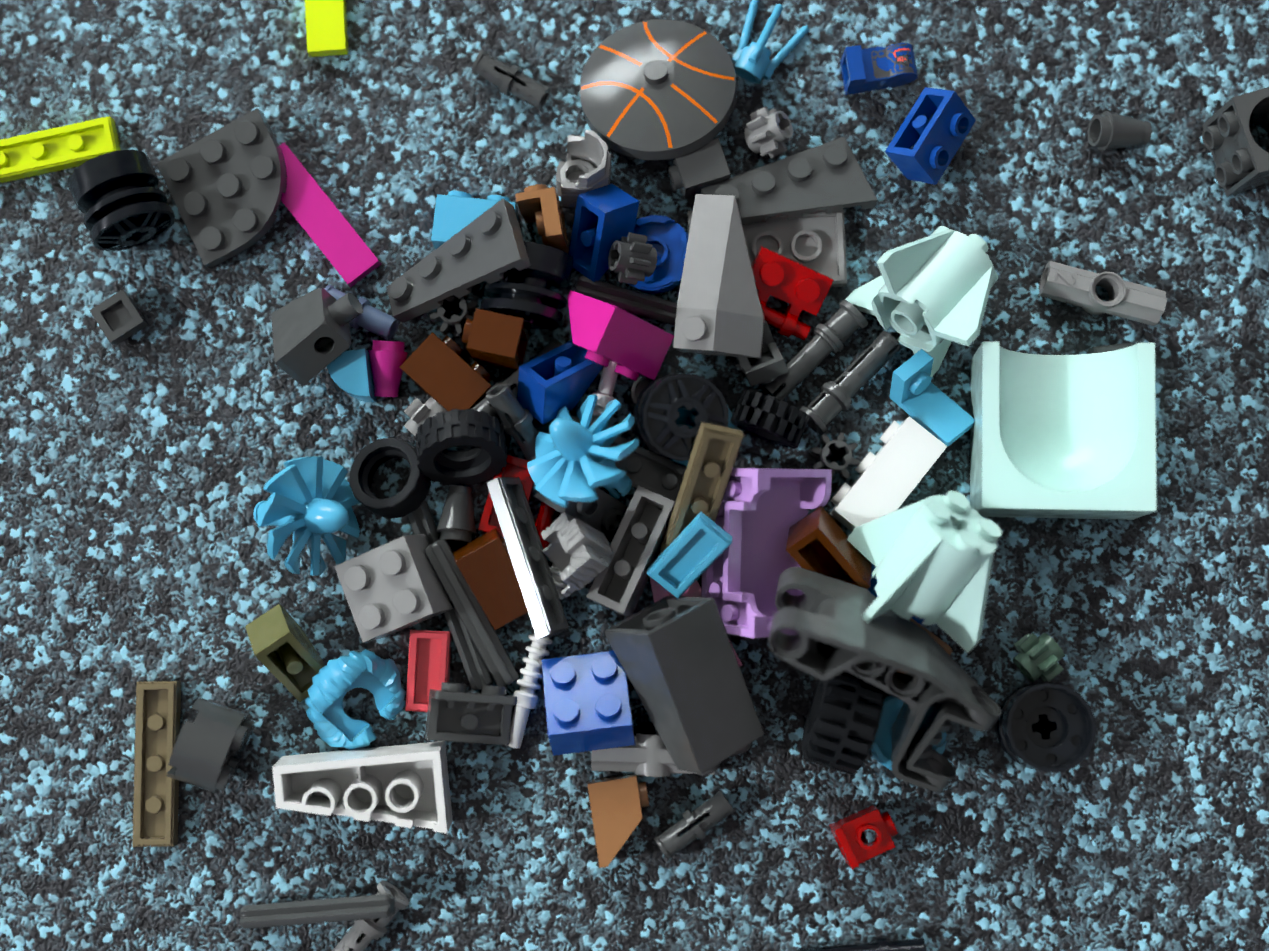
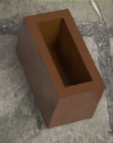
M476 308L473 319L467 318L465 322L462 342L467 343L466 348L474 362L516 372L519 366L523 365L530 335L523 318Z
M432 332L400 366L401 370L447 411H451V409H472L485 398L487 391L492 387L488 382L493 377L476 361L471 366L468 365L460 357L464 351L447 335L441 340Z
M822 506L789 528L786 551L801 568L866 589L870 588L872 564L847 540L848 536Z
M496 528L453 551L456 565L495 630L528 612L505 539L500 537Z

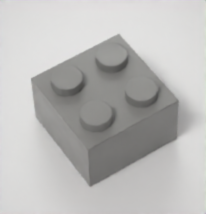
M424 534L402 536L334 566L363 643L387 637L453 609L443 585L425 554V549L429 545Z

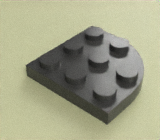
M258 108L156 163L204 266L210 269L257 243L269 231L278 217L275 214L279 207L282 193L286 192L287 186L286 165L279 144L267 119Z

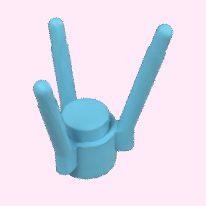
M751 0L739 46L732 62L735 63V73L751 83L759 84L762 78L770 80L777 66L809 31L808 26H803L777 55L770 60L771 51L765 45L783 10V6L780 3L775 6L758 41L751 42L748 47L759 0Z

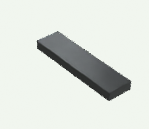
M497 477L486 482L536 638L555 636L569 631L561 601L546 556L542 551L543 547L520 478Z

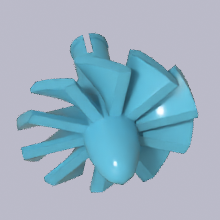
M589 395L577 412L580 424L572 420L568 408L564 406L558 411L555 420L549 426V434L539 431L535 438L536 459L528 462L527 469L536 485L534 488L548 500L561 507H567L569 501L593 502L597 500L598 496L594 489L596 487L603 486L616 499L620 498V494L624 497L630 491L632 480L625 475L626 472L624 470H620L615 465V461H620L638 447L639 440L634 439L619 446L609 447L622 432L631 429L635 422V418L629 413L621 423L607 429L612 415L622 405L618 400L614 399L608 402L605 411L591 425L592 414L598 397L596 395Z
M320 456L294 458L284 462L286 468L265 483L263 490L272 493L267 501L263 500L256 504L253 516L258 527L279 526L269 531L267 553L270 559H275L285 540L293 533V548L284 562L287 570L293 574L300 575V554L305 544H307L311 553L310 575L318 576L327 567L320 554L321 539L326 543L337 565L345 562L346 540L331 533L339 530L354 538L359 537L360 528L351 506L360 502L354 497L350 483L345 479L348 471L343 466L325 460Z

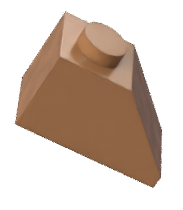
M634 773L588 780L587 787L599 868L609 866L642 820V807L649 806L646 782L638 783L637 775H634Z

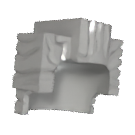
M586 130L585 136L568 135L567 161H560L556 172V192L558 196H561V207L576 208L577 196L579 194L610 184L611 153L608 152V144L593 130Z
M565 512L550 527L541 532L543 540L551 543L542 551L561 571L559 573L561 580L567 584L566 588L561 591V594L566 598L576 590L580 591L586 584H589L612 561L610 555L613 552L604 533Z

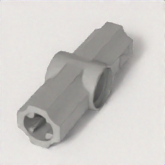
M1049 261L1046 264L1038 288L1039 296L1082 307L1085 312L1091 315L1106 313L1151 326H1156L1159 323L1167 303L1166 291L1125 281L1114 272L1105 271L1098 274ZM1096 286H1101L1108 292V301H1103L1096 295Z
M654 732L636 733L634 736L635 745L593 750L591 753V771L634 772V775L647 777L671 776V773L696 774L677 769L660 735Z

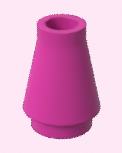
M373 340L372 350H368L375 387L374 396L398 397L403 374L400 366L406 361L408 352H404L405 342Z

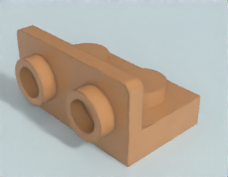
M544 184L531 185L526 187L524 192L515 194L516 203L525 222H536L538 234L542 237L543 245H550L569 254L563 208L561 207L555 187L548 188Z

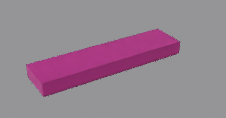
M284 142L279 147L286 165L287 186L286 192L282 193L281 201L351 288L381 265V263Z

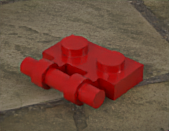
M760 246L751 267L754 271L755 284L764 318L769 325L778 328L777 333L788 338L793 335L805 340L811 326L798 321V317L802 310L817 316L834 280L766 247ZM770 295L789 303L785 314L766 306Z

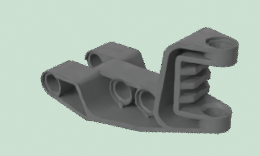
M790 567L780 574L777 583L775 605L778 611L773 614L768 639L769 648L772 653L820 680H828L846 670L903 700L904 704L892 727V773L901 781L941 793L945 791L956 776V770L948 759L933 749L932 745L939 744L942 740V732H947L950 729L952 721L979 731H989L1002 713L999 705L924 629L911 620L908 621L900 617L890 609L868 623L862 616L877 597L866 588L801 567ZM790 589H797L802 591L804 594L800 596H793L786 591ZM792 629L798 632V634L787 635L782 630ZM897 670L907 672L908 674L899 673Z

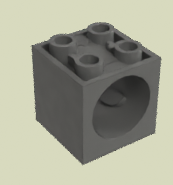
M1269 87L1232 97L1202 125L1203 143L1211 151L1215 163V178L1218 184L1223 187L1226 197L1269 185V152L1258 146L1251 135L1249 124H1254L1269 133Z

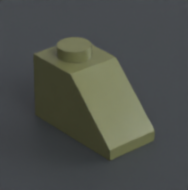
M278 604L246 625L245 628L255 657L301 702L309 696L307 690L313 685L312 677L317 675L319 669L326 665L302 628Z

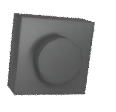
M124 289L89 310L108 341L115 346L149 325L130 294Z

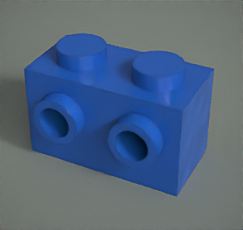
M925 87L885 150V153L907 179L937 185L976 122V119L955 91Z

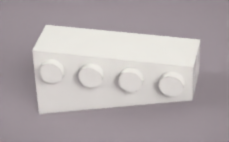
M445 741L288 755L281 757L272 766L275 802L278 809L326 816L335 814L354 817L353 820L370 822V820L395 823V826L433 829V832L447 834L453 821Z

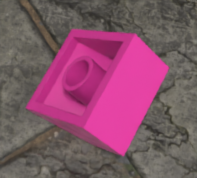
M570 290L567 299L572 342L587 350L584 358L604 367H607L610 361L617 364L614 372L634 381H637L639 374L655 380L674 335L617 306Z

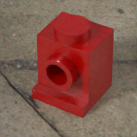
M874 805L829 825L844 860L851 869L896 847L891 838L898 834L893 820L887 811L880 814L878 808ZM867 829H872L875 832V839L868 844L863 843L861 840L862 833Z

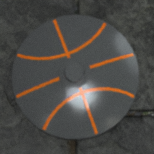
M671 19L638 22L624 27L607 37L588 58L580 80L581 105L590 129L595 131L608 144V147L614 151L642 160L673 159L687 155L706 145L720 133L728 122L734 109L737 93L734 65L725 47L706 30L687 22Z

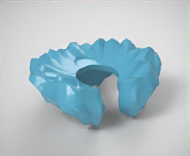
M365 649L362 652L350 651L348 656H340L338 659L329 660L327 665L320 668L319 673L312 677L313 685L307 690L309 697L305 700L306 705L309 707L306 710L307 717L314 724L317 735L331 747H343L348 750H354L369 746L371 742L376 740V735L367 721L354 719L345 713L342 703L346 693L354 688L367 689L374 696L380 716L386 720H394L396 715L406 705L404 700L406 691L402 689L400 672L394 660L390 658L384 660L374 652Z

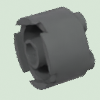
M199 697L191 708L198 711L195 721L185 720L170 757L169 765L173 766V768L167 772V777L216 793L218 790L224 791L227 784L232 782L240 763L239 759L233 758L235 751L239 752L242 745H246L252 732L254 721L248 720L246 713Z

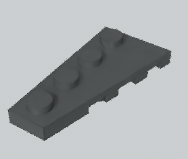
M844 136L701 189V194L734 195L737 199L742 225L763 223L767 221V218L787 216V219L801 218L804 213L826 211V214L842 212L843 208L861 206V209L875 208L877 198Z
M505 199L500 200L389 284L386 288L393 317L405 323L442 306L445 298L452 295L458 298L471 293V287L483 281L491 284L503 279V272L512 268L520 271L531 266L514 206Z

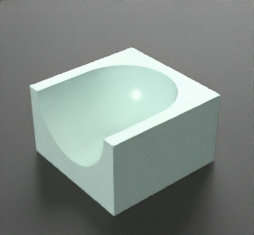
M983 341L971 359L970 415L975 421L970 429V507L983 517L1134 520L1157 511L1155 343H1136L1119 350L1079 355L1029 354L1007 350L1000 346V342Z

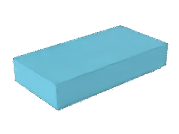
M700 512L647 568L646 574L678 599L732 544L733 537L704 513Z

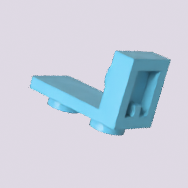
M921 349L893 371L889 398L946 446H950L973 427L975 420L931 382L932 377L930 375L934 358Z

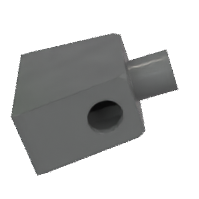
M317 288L271 313L274 363L301 385L311 380L350 347L349 322L363 313V307L356 296L349 292L336 300L324 288Z

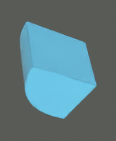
M366 349L345 351L327 366L333 381L351 397L364 402H377L376 396H374L375 387L369 352Z

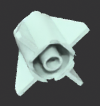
M939 226L930 236L886 251L877 261L881 276L853 290L845 300L850 302L859 311L876 316L880 325L886 331L892 326L900 334L896 340L903 346L911 349L913 354L923 349L934 358L930 375L932 377L939 370L952 341L969 347L979 336L990 289L997 282L998 274L989 256L986 254L988 245L983 238L976 234L966 236L956 230Z
M950 490L945 496L938 494L927 497L854 528L847 540L876 567L872 572V578L876 576L878 581L874 587L878 598L870 605L862 617L869 623L890 609L908 621L914 615L925 619L921 625L937 624L967 653L971 652L981 640L993 555L998 547L997 540L1002 535L1000 527L970 507L969 500L962 493Z

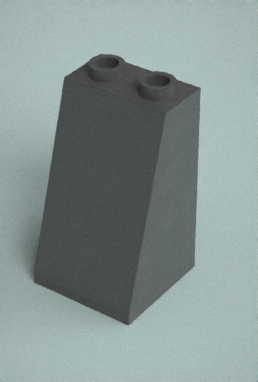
M666 596L604 630L613 651L677 769L696 773L700 776L710 774L720 767V762L731 755H738L750 749L753 741L764 735L714 598L680 596L677 599L675 596Z

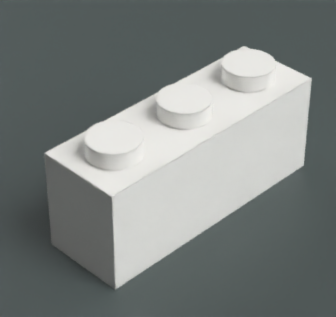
M911 417L906 418L901 424L894 420L880 437V440L885 444L879 452L874 455L869 451L855 470L860 475L851 486L845 482L831 498L830 501L835 504V507L829 514L850 531H853L854 528L898 510L948 446Z

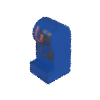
M908 43L893 44L884 48L881 46L861 49V45L845 47L840 61L845 95L903 86L918 78L913 45Z

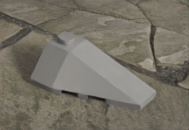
M695 194L676 308L673 348L682 353L761 358L765 318L755 284L754 271L750 263L737 199L734 195Z

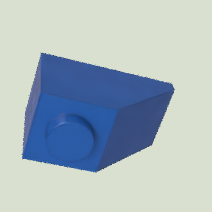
M609 184L577 196L569 255L574 260V269L593 282L601 279L609 268L608 255L613 242L616 240L621 241V237H627L629 232L634 233L639 200L614 184Z
M572 340L519 366L517 400L523 408H527L533 417L543 425L555 419L558 411L564 406L568 408V411L572 410L603 368L602 365L584 358L587 350L573 344Z

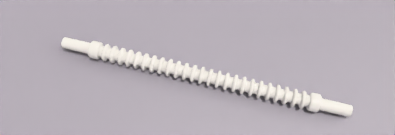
M610 361L607 367H603L597 393H592V395H596L598 398L592 414L591 425L605 411L606 404L615 399L612 395L618 373L614 372L617 366L614 362ZM552 562V567L549 568L559 598L562 600L564 596L561 594V590L566 588L567 584L562 582L559 575L561 571ZM535 633L528 636L532 640L531 646H526L525 649L529 651V655L522 659L526 663V667L520 669L523 678L517 680L520 688L513 693V696L517 697V705L514 707L510 723L509 745L506 746L517 749L521 748L530 710L536 708L538 701L535 690L541 688V685L537 683L539 678H543V673L540 672L542 667L541 660L544 656L550 654L546 650L547 644L551 645L553 643L549 637L537 639Z

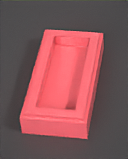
M410 630L405 711L428 712L430 689L441 690L442 682H449L451 631Z

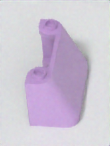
M733 467L715 521L718 526L733 537L732 544L703 572L701 597L714 598L727 634L753 639L769 637L773 614L778 611L775 605V596L779 576L790 567H801L786 551L789 528L806 517L808 509H818L820 506L824 507L828 503L832 490V469ZM790 589L786 591L793 596H800L804 594L802 591L797 589ZM792 629L782 630L787 635L798 634V632Z

